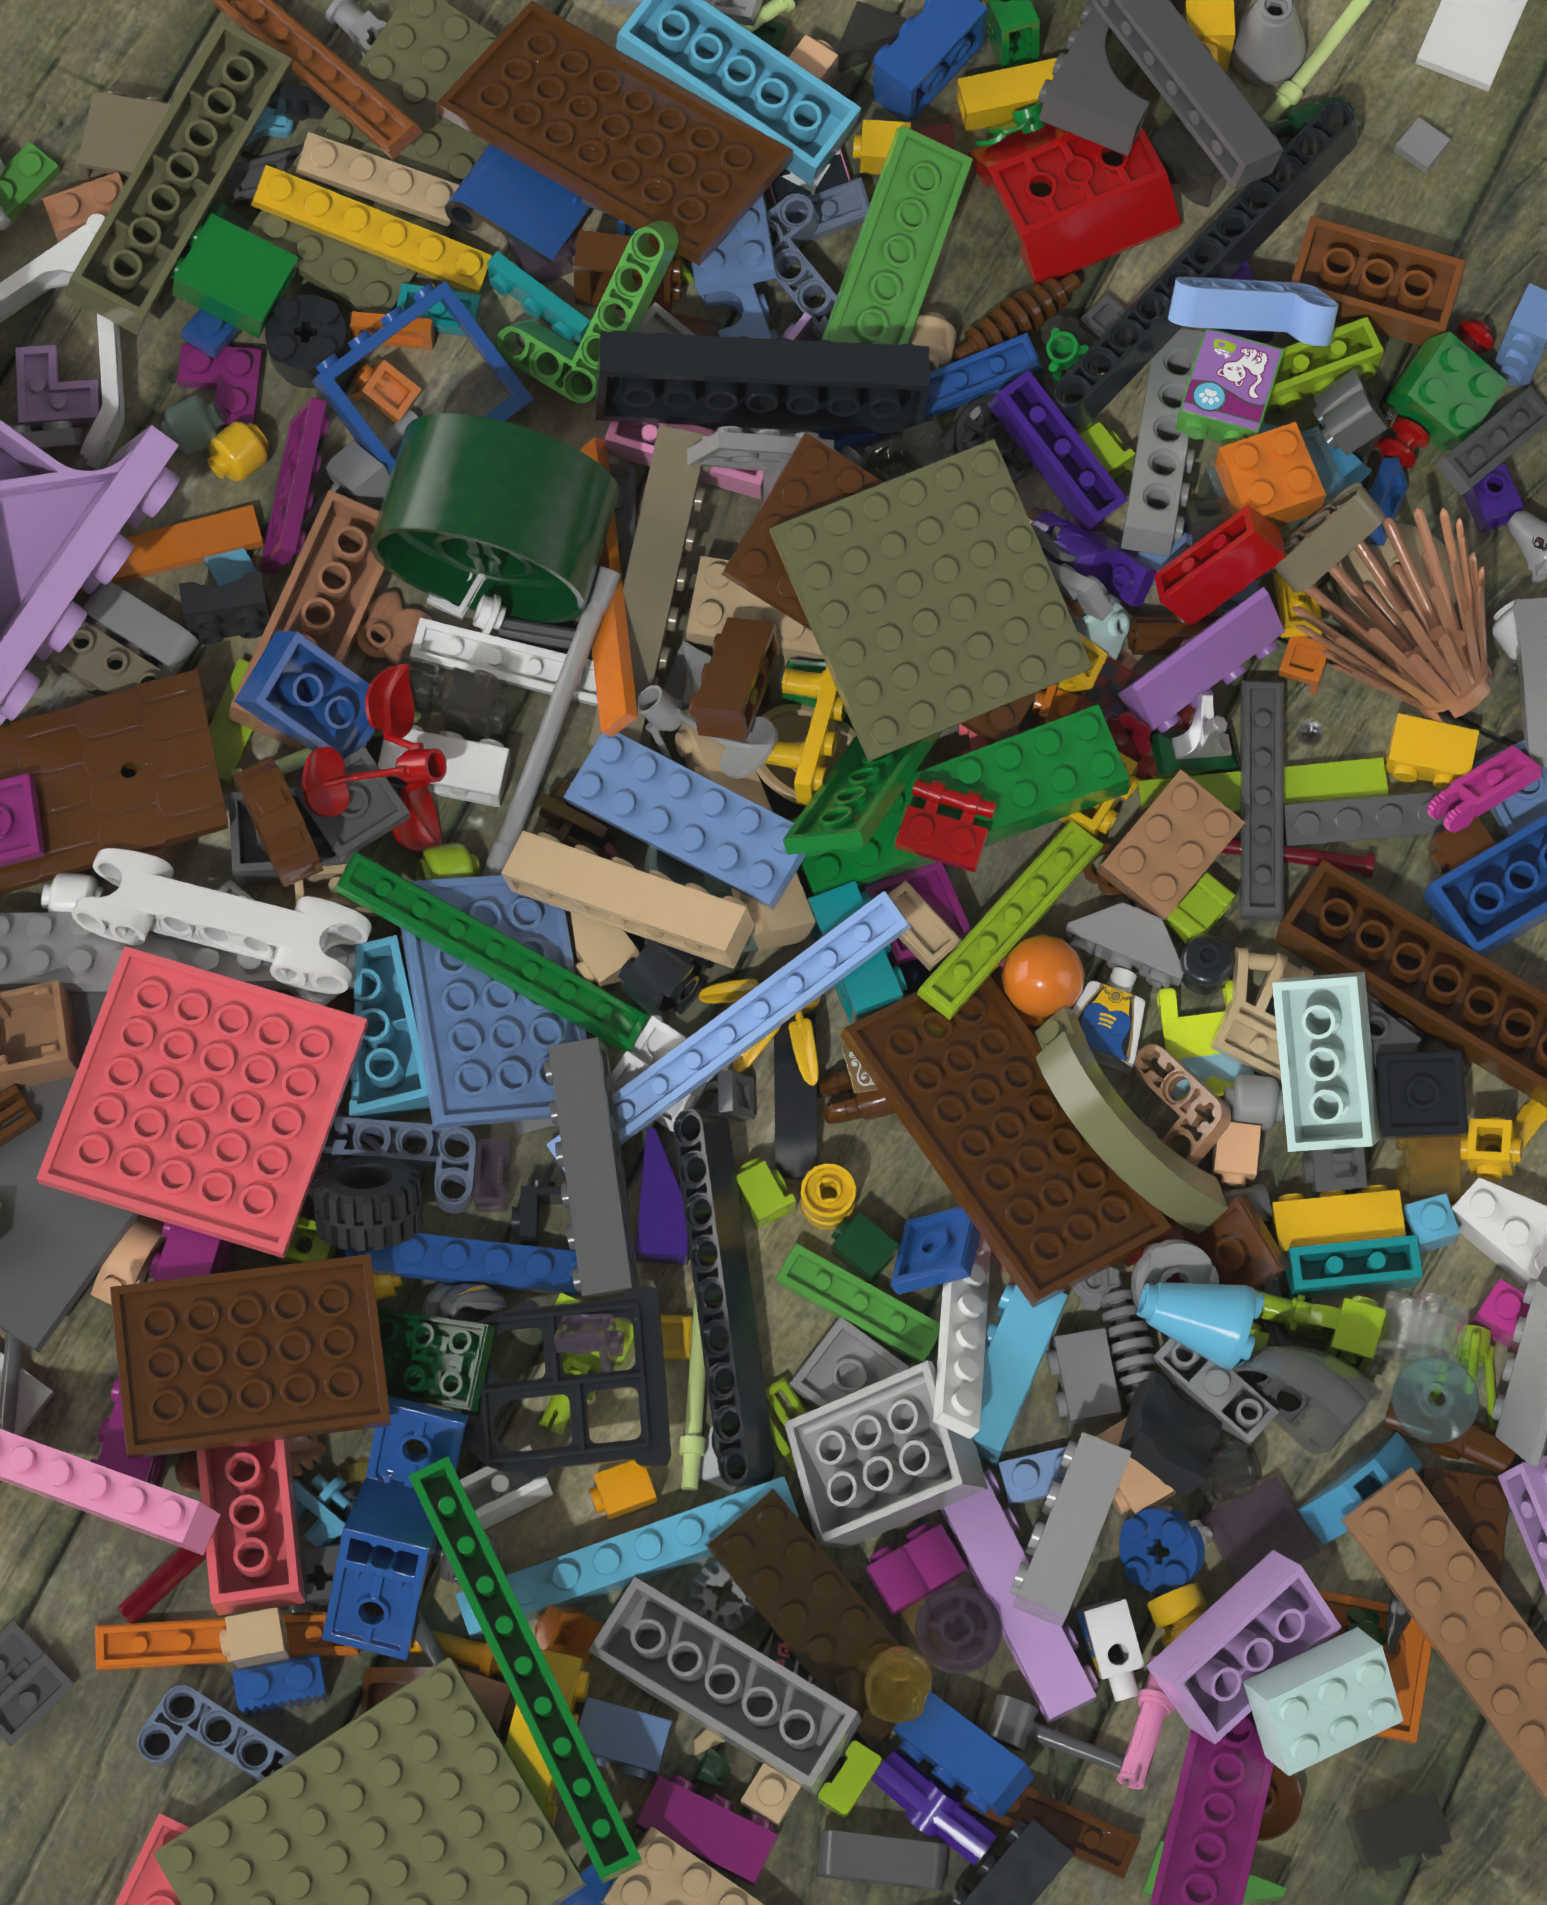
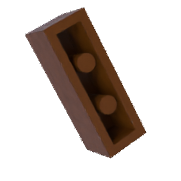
M727 617L722 632L715 635L713 655L710 663H705L703 666L698 693L694 692L690 700V716L695 718L698 735L747 741L780 654L775 622Z

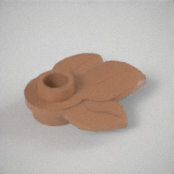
M396 591L383 593L371 602L367 611V621L361 624L356 634V645L365 657L370 659L384 658L393 666L409 664L404 659L405 657L409 661L415 662L416 660L410 659L409 656L420 618L432 620V618L421 610L412 608L402 609L401 599ZM371 633L381 635L384 642H375L371 638ZM410 662L409 669L414 668L413 665L415 664Z

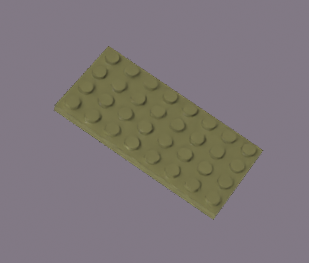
M402 0L355 71L419 126L422 134L392 160L332 107L329 108L313 134L460 185L489 143L439 115L436 103L492 44L497 36L444 0ZM301 152L287 171L288 174L440 235L446 227L295 174ZM261 210L248 232L297 256L296 272L357 312L388 314L398 300L401 283L408 284L416 271Z

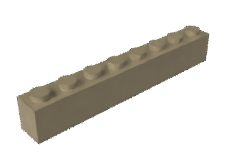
M659 425L622 591L626 607L636 700L645 688L655 685L658 670L666 672L671 647L664 646L667 630L675 631L678 620L679 607L673 606L676 591H684L688 568L682 567L684 552H692L695 543L697 528L690 527L693 511L701 512L706 488L699 487L702 471L710 473L711 467L701 465H687V449L700 442L702 437L708 435ZM598 704L589 740L590 750H592L601 735ZM638 713V718L618 733L647 748L650 747L652 734L645 728L647 719Z

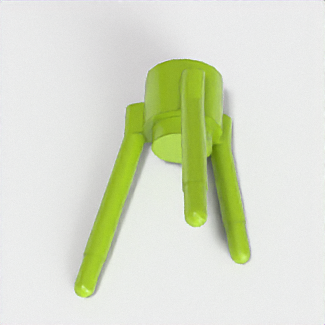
M1461 1325L1458 1327L1457 1338L1448 1339L1447 1352L1431 1389L1428 1402L1436 1404L1455 1356H1458V1363L1468 1366L1466 1392L1468 1394L1474 1392L1477 1367L1483 1366L1484 1362L1489 1427L1497 1430V1420L1492 1419L1496 1403L1493 1362L1495 1347L1490 1345L1492 1332L1480 1326Z

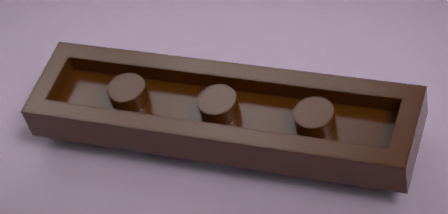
M1028 1786L1002 1819L991 1810H988L985 1815L968 1803L966 1799L962 1803V1806L966 1807L969 1811L1008 1829H1012L1020 1818H1023L1028 1823L1036 1815L1075 1849L1073 1858L1121 1880L1126 1875L1141 1839L1139 1836Z

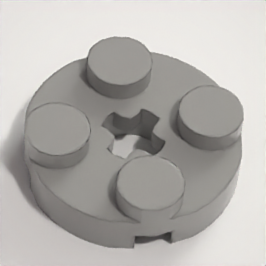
M1172 1239L1161 1243H1152L1144 1249L1142 1257L1138 1260L1133 1270L1131 1289L1134 1303L1138 1306L1141 1292L1146 1283L1156 1285L1158 1282H1166L1174 1273H1178L1179 1278L1184 1280V1283L1219 1284L1216 1268L1202 1249L1188 1241Z

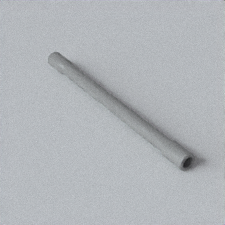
M602 566L597 567L585 610L576 628L498 838L492 845L481 876L502 875L501 872L522 833L602 618L610 606L621 574Z

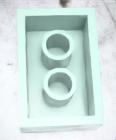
M1358 1627L1243 1681L1264 1755L1288 1776L1403 1722L1383 1646Z

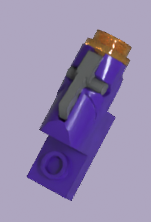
M1034 508L1027 513L1043 553L1050 561L1059 565L1065 563L1085 577L1089 575L1096 577L1107 590L1130 606L1143 605L1157 569L1129 550L1122 549L1119 543L1101 531H1084L1070 520L1060 518L1048 509Z

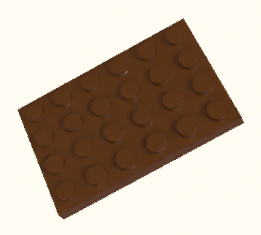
M371 1254L110 1287L128 1459L391 1425Z

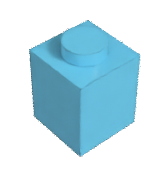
M1446 1193L1406 1204L1402 1210L1406 1236L1417 1235L1420 1254L1452 1245L1460 1234Z

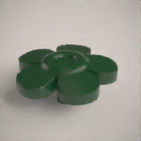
M1353 1607L1347 1611V1619L1351 1625L1345 1628V1633L1358 1627L1382 1646L1386 1644V1633L1383 1628L1377 1627L1380 1623V1618L1374 1610L1367 1609L1363 1612L1361 1608Z

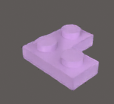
M56 345L15 347L19 425H31V428L43 427L42 423L54 421H71L72 425L94 423L101 409L98 379L59 382V361Z

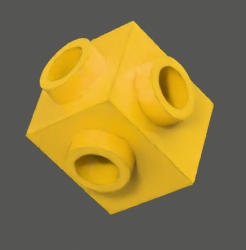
M1499 1117L1469 1118L1468 1135L1461 1136L1460 1157L1461 1160H1467L1471 1175H1477L1478 1178L1486 1181H1498L1503 1176H1513L1514 1162H1522L1523 1140L1522 1137H1516L1512 1120H1505Z

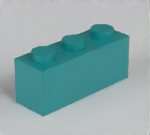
M1417 1235L1289 1248L1285 1255V1259L1290 1265L1285 1270L1290 1300L1293 1297L1297 1298L1298 1294L1304 1295L1305 1298L1414 1288L1423 1278Z

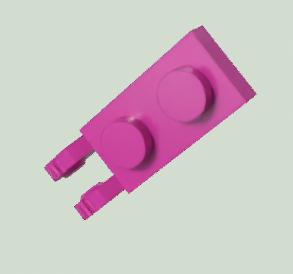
M1512 745L1450 783L1449 788L1440 792L1438 796H1435L1429 802L1426 811L1435 820H1440V818L1445 816L1446 818L1443 820L1444 827L1451 833L1460 832L1461 829H1465L1471 824L1475 816L1479 817L1542 777V767L1515 745Z

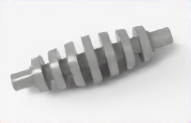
M1119 1271V1283L1110 1286L1109 1292L1102 1298L1101 1307H1111V1310L1102 1314V1321L1104 1325L1115 1324V1326L1105 1331L1108 1342L1119 1341L1110 1345L1109 1351L1111 1359L1124 1358L1112 1363L1114 1374H1128V1376L1120 1378L1117 1382L1120 1390H1132V1393L1123 1397L1126 1405L1131 1406L1135 1390L1154 1376L1157 1371H1144V1369L1156 1364L1153 1359L1155 1354L1140 1353L1152 1349L1154 1345L1151 1337L1136 1338L1148 1332V1327L1145 1321L1132 1322L1133 1319L1138 1318V1306H1128V1303L1134 1301L1132 1289L1123 1287Z

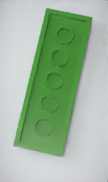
M903 125L896 129L822 340L849 343L908 344L973 158Z

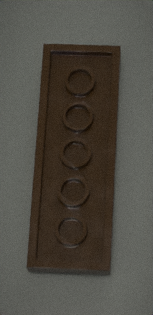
M770 1488L704 1544L820 1689L858 1711L862 1721L855 1732L868 1748L874 1747L893 1730L926 1688L933 1694L937 1692L774 1489Z

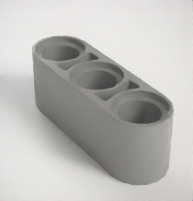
M109 582L107 585L100 583L81 607L88 612L85 618L88 624L92 620L100 623L111 632L112 636L110 638L121 645L125 642L133 644L145 654L144 659L156 667L159 663H162L176 674L199 645L197 638L188 630L112 582Z

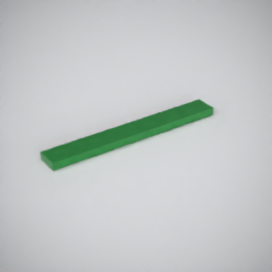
M356 851L351 856L334 888V891L623 1052L633 1049L649 1016Z

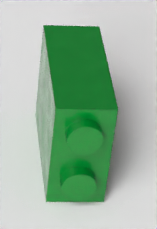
M211 213L205 225L200 223L197 225L188 242V245L191 246L186 258L182 256L178 258L169 277L174 279L172 295L259 339L266 327L271 312L274 310L275 304L282 299L296 274L298 257Z

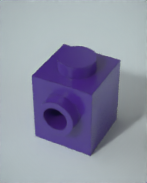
M1506 464L1494 468L1463 494L1479 534L1507 525L1513 513L1522 511L1524 507Z

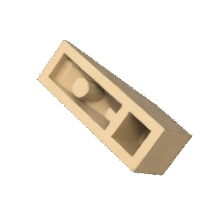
M570 912L577 961L579 962L575 965V969L580 977L606 991L621 981L618 975L622 966L632 957L637 959L640 952L624 930Z

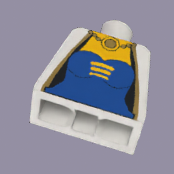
M1114 967L1107 985L1096 981H1089L1072 1010L1077 1015L1087 1043L1097 1063L1130 1075L1136 1058L1145 1000L1131 994L1137 978L1136 974L1124 968Z
M1112 1598L1075 1609V1615L1095 1677L1099 1679L1108 1678L1115 1701L1139 1695V1688L1133 1670L1143 1668L1144 1662L1126 1599ZM1117 1644L1120 1648L1121 1656L1116 1662L1111 1663L1108 1651L1111 1646Z

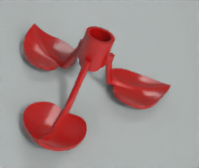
M399 664L383 670L372 680L365 697V710L370 726L377 730L383 729V738L409 750L397 758L395 768L344 775V762L339 752L332 747H318L309 754L304 765L302 777L303 796L307 807L314 814L321 817H334L341 814L349 804L350 797L346 782L398 775L401 780L408 783L400 789V796L402 802L409 810L411 818L393 829L394 836L403 848L410 851H424L432 846L443 845L434 802L426 786H429L430 782H439L444 778L447 763L441 750L437 748L424 749L423 743H413L403 739L411 731L414 723V701L409 682L410 664Z

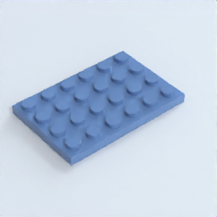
M502 875L410 881L576 974L565 910L512 892ZM401 928L433 1129L552 1119L550 1101L555 1100L553 1084H548L544 1069V1061L550 1059L548 1046L587 1039L586 1031Z

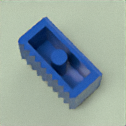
M319 1653L232 1670L237 1706L247 1718L252 1713L258 1716L260 1711L266 1715L269 1710L275 1713L277 1708L281 1711H284L286 1707L292 1710L294 1705L301 1708L303 1703L307 1706L311 1702L318 1705L320 1700L326 1703L329 1699L324 1663Z

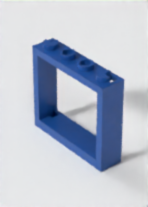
M446 281L436 288L430 282L412 296L416 303L407 310L403 311L400 306L396 307L380 320L384 327L373 335L368 330H365L348 343L352 349L340 359L334 353L316 367L320 374L312 381L314 386L360 447L382 463L390 477L395 460L334 379L438 302L443 304L511 395L483 417L506 421L534 400Z

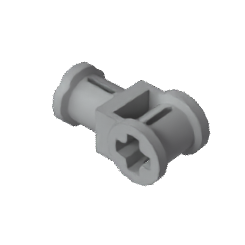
M334 0L325 16L331 24H338L350 36L351 44L362 54L363 58L386 25L385 21L378 20L369 10L365 13L355 4V0Z

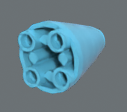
M1158 1282L1156 1285L1146 1283L1139 1298L1137 1316L1145 1318L1148 1325L1218 1367L1232 1370L1239 1363L1240 1359L1248 1360L1252 1354L1255 1335L1250 1334L1253 1318L1257 1319L1262 1311L1264 1294L1255 1292L1253 1287L1247 1285Z

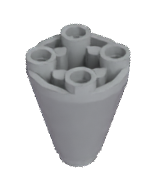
M1258 0L1235 24V40L1230 58L1233 68L1258 88H1267L1272 84H1279L1288 80L1300 69L1306 54V42L1293 1Z

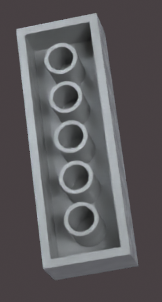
M636 1577L629 1584L588 1650V1653L597 1663L762 1764L766 1763L800 1784L803 1789L815 1796L862 1721L858 1711Z

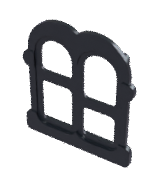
M654 1287L629 1289L623 1294L622 1298L543 1307H539L535 1301L523 1300L516 1303L513 1310L500 1311L478 1321L480 1324L495 1327L492 1345L499 1336L511 1330L525 1328L541 1329L545 1357L544 1376L539 1379L525 1381H508L499 1377L492 1369L488 1359L478 1411L461 1410V1414L468 1415L464 1440L470 1451L483 1464L498 1471L510 1473L525 1472L529 1478L543 1479L551 1473V1469L633 1460L643 1468L662 1467L671 1463L672 1447L660 1296ZM628 1318L632 1321L635 1365L631 1369L581 1375L565 1374L561 1346V1329L564 1325ZM629 1387L636 1389L638 1392L641 1434L639 1437L625 1441L592 1442L589 1433L588 1395L591 1392ZM553 1395H565L568 1397L572 1441L568 1446L530 1451H513L502 1446L496 1438L494 1431L495 1418L500 1409L508 1402Z

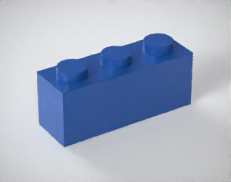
M927 1688L893 1728L902 1741L899 1749L917 1764L922 1759L926 1760L935 1767L931 1773L940 1782L950 1789L957 1784L968 1793L964 1797L966 1801L984 1815L988 1810H991L1002 1819L1035 1778L1026 1763Z

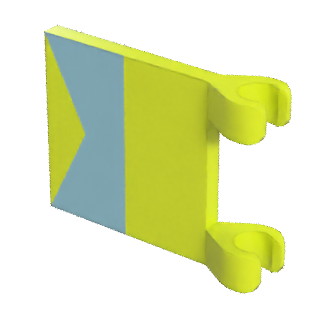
M1229 980L1222 990L1225 1007L1228 1006L1232 999L1233 980ZM1173 988L1159 990L1156 1001L1165 1049L1172 1052L1219 1097L1224 1096L1225 1087L1233 1088L1237 1076L1241 1074L1254 1075L1253 1069L1210 1048L1225 1011L1178 1017L1175 990ZM1188 1079L1181 1080L1175 1086L1174 1097L1177 1101L1184 1100L1189 1095L1191 1086Z

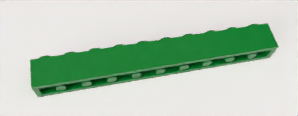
M447 1456L408 1475L602 1884L642 1865L643 1862L449 1457Z

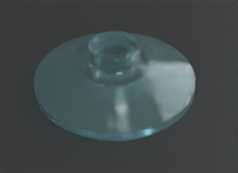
M1426 1357L1408 1365L1398 1376L1393 1387L1392 1406L1398 1422L1411 1436L1428 1443H1445L1463 1435L1473 1424L1478 1413L1479 1394L1473 1378L1460 1364L1443 1357ZM1434 1390L1441 1391L1445 1395V1403L1442 1405L1434 1404L1430 1399L1431 1392Z

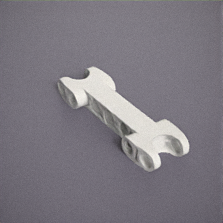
M116 848L100 850L93 862V868L99 876L119 888L108 896L79 898L71 913L73 919L81 927L110 940L130 945H141L145 942L149 931L271 962L270 973L277 981L291 987L327 994L344 993L349 987L352 973L346 966L327 956L325 952L333 946L341 944L355 945L365 943L372 929L369 920L361 913L332 901L306 896L298 900L295 910H290L172 879L174 875L173 867L165 860L137 851Z

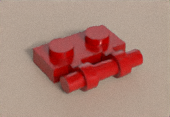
M916 779L911 795L927 799L924 810L907 805L895 841V849L976 873L988 836V829L976 826L974 822L977 815L993 819L997 803L982 799V794L969 791L968 794L945 788L946 783L933 780L932 783ZM940 804L963 810L960 821L937 814Z

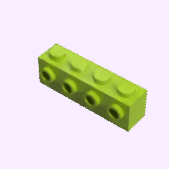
M1368 316L1333 329L1331 343L1328 346H1314L1298 342L1282 348L1284 349L1283 357L1266 413L1280 408L1281 411L1294 408L1302 402V399L1316 394L1354 367L1365 380L1374 376L1376 371H1378L1384 350Z

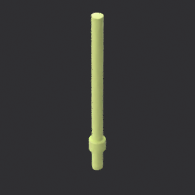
M1352 0L1290 81H1285L1275 93L1276 100L1262 116L1261 120L1267 122L1279 121L1285 114L1284 112L1298 104L1303 97V89L1372 0Z
M695 1291L685 1436L680 1437L679 1455L683 1456L681 1489L689 1491L698 1490L700 1457L705 1456L706 1438L702 1437L706 1373Z

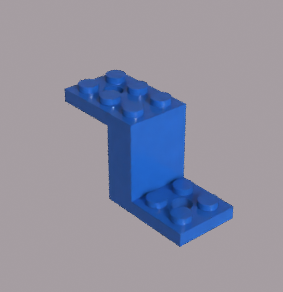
M388 1396L391 1425L375 1427L366 1478L342 1532L322 1640L407 1661L411 1650L425 1577L439 1542L408 1475L447 1456L457 1473L468 1415ZM418 1439L427 1446L428 1451L423 1454L414 1453L409 1450L406 1441ZM366 1602L377 1603L383 1608L384 1614L380 1616L370 1615L364 1610L362 1604Z

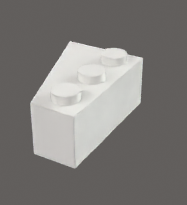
M1478 1178L1452 1207L1459 1232L1526 1289L1530 1277L1538 1279L1543 1267H1547V1206L1482 1178Z

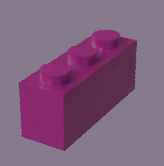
M671 1773L669 1779H666L659 1775L635 1823L636 1828L646 1832L648 1827L653 1826L698 1859L755 1887L778 1839V1834L771 1831L774 1824L753 1813H750L746 1819L732 1812L734 1804L713 1793H710L709 1798L706 1799L692 1792L695 1785L680 1776Z

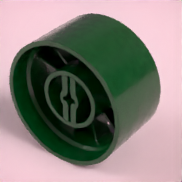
M454 413L425 415L412 420L405 429L371 537L370 550L375 559L385 569L402 581L436 598L447 600L454 605H461L477 575L480 573L484 574L486 578L470 604L469 610L476 611L483 595L493 597L496 594L501 596V605L506 607L504 617L539 623L569 621L579 617L585 610L620 494L619 487L613 476L594 459L576 448L538 431L513 423L475 415ZM470 573H472V578L468 581Z

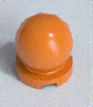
M1042 934L1025 939L1013 947L1004 960L999 989L1029 1029L1038 1030L1061 1007L1065 1006L1071 1010L1074 1008L1084 987L1085 972L1082 960L1077 952L1060 938Z

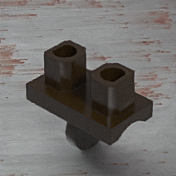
M561 781L551 792L550 796L545 793L542 794L537 803L541 807L539 816L550 821L546 825L544 833L554 836L561 844L573 848L575 845L584 846L585 841L602 850L603 846L610 841L609 828L611 824L588 812L586 815L574 809V805L566 801L564 795L571 784Z

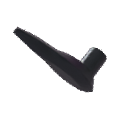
M1389 1588L1393 1597L1387 1615L1386 1642L1387 1652L1395 1655L1400 1636L1409 1624L1411 1617Z

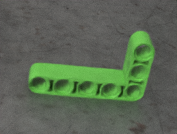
M656 221L634 232L579 347H576L539 323L530 319H524L502 329L498 333L496 338L497 351L503 359L573 402L587 403L596 398L600 331L637 333L677 250L679 238L676 229L668 222ZM650 233L657 237L660 244L659 251L651 247L649 243ZM633 269L641 274L643 279L642 286L635 283L632 276ZM616 304L624 309L626 313L625 321L617 316ZM516 333L523 337L525 341L524 349L517 344ZM550 353L557 358L558 369L551 365L549 361ZM583 373L590 377L593 386L592 390L588 389L583 383Z

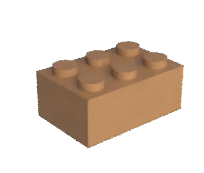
M1180 770L1105 859L1097 872L1142 910L1162 918L1164 921L1243 827L1245 822L1189 775Z

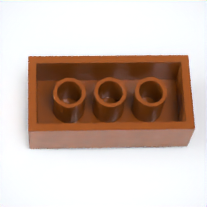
M1311 216L1291 282L1314 286L1334 299L1339 304L1335 322L1349 324L1368 316L1375 333L1422 346L1426 339L1445 333L1466 260Z

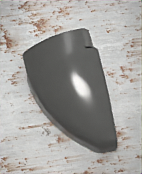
M1290 1345L1253 1348L1250 1358L1248 1360L1240 1359L1239 1363L1232 1369L1279 1411L1273 1421L1305 1450L1314 1454L1329 1453L1361 1417L1372 1399L1377 1401L1382 1394V1391L1373 1382L1351 1365L1332 1354L1312 1348ZM1245 1370L1265 1374L1267 1376L1266 1380L1263 1382H1253L1248 1379ZM1281 1393L1292 1394L1298 1401V1409L1291 1412L1281 1409L1277 1402V1396Z

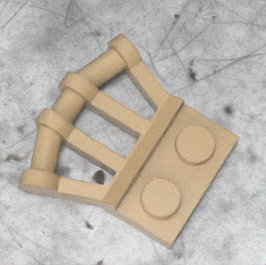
M1236 947L1233 952L1232 999L1225 1009L1224 1017L1210 1048L1267 1077H1272L1282 1084L1276 1018L1265 1012L1273 995L1272 983L1281 977L1314 976V970L1306 966L1299 968L1289 963L1288 957L1281 953L1276 955L1249 953L1247 948ZM1248 969L1267 971L1265 980L1253 1005L1247 1003Z

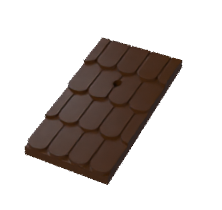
M198 669L135 685V688L85 700L79 705L11 722V725L0 727V780L28 773L35 778L46 853L45 857L0 867V895L54 880L58 873H78L92 869L97 853L102 849L116 848L146 853L228 829V820ZM133 774L134 776L131 778H126L123 775Z

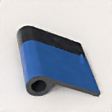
M489 144L446 203L445 212L452 223L467 231L477 230L484 221L551 264L590 207L581 203L582 197Z

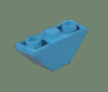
M1394 1431L1296 1511L1319 1542L1325 1545L1348 1531L1340 1521V1518L1406 1468L1412 1467L1417 1474L1423 1464L1398 1431Z

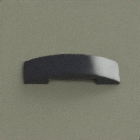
M803 1014V1018H808L812 1022L816 1044V1014ZM794 1015L781 1025L779 1031L774 1036L775 1169L779 1171L783 1179H804L806 1174L817 1166V1083L814 1086L809 1085L804 1081L799 1070L789 1032V1024L792 1021H796Z

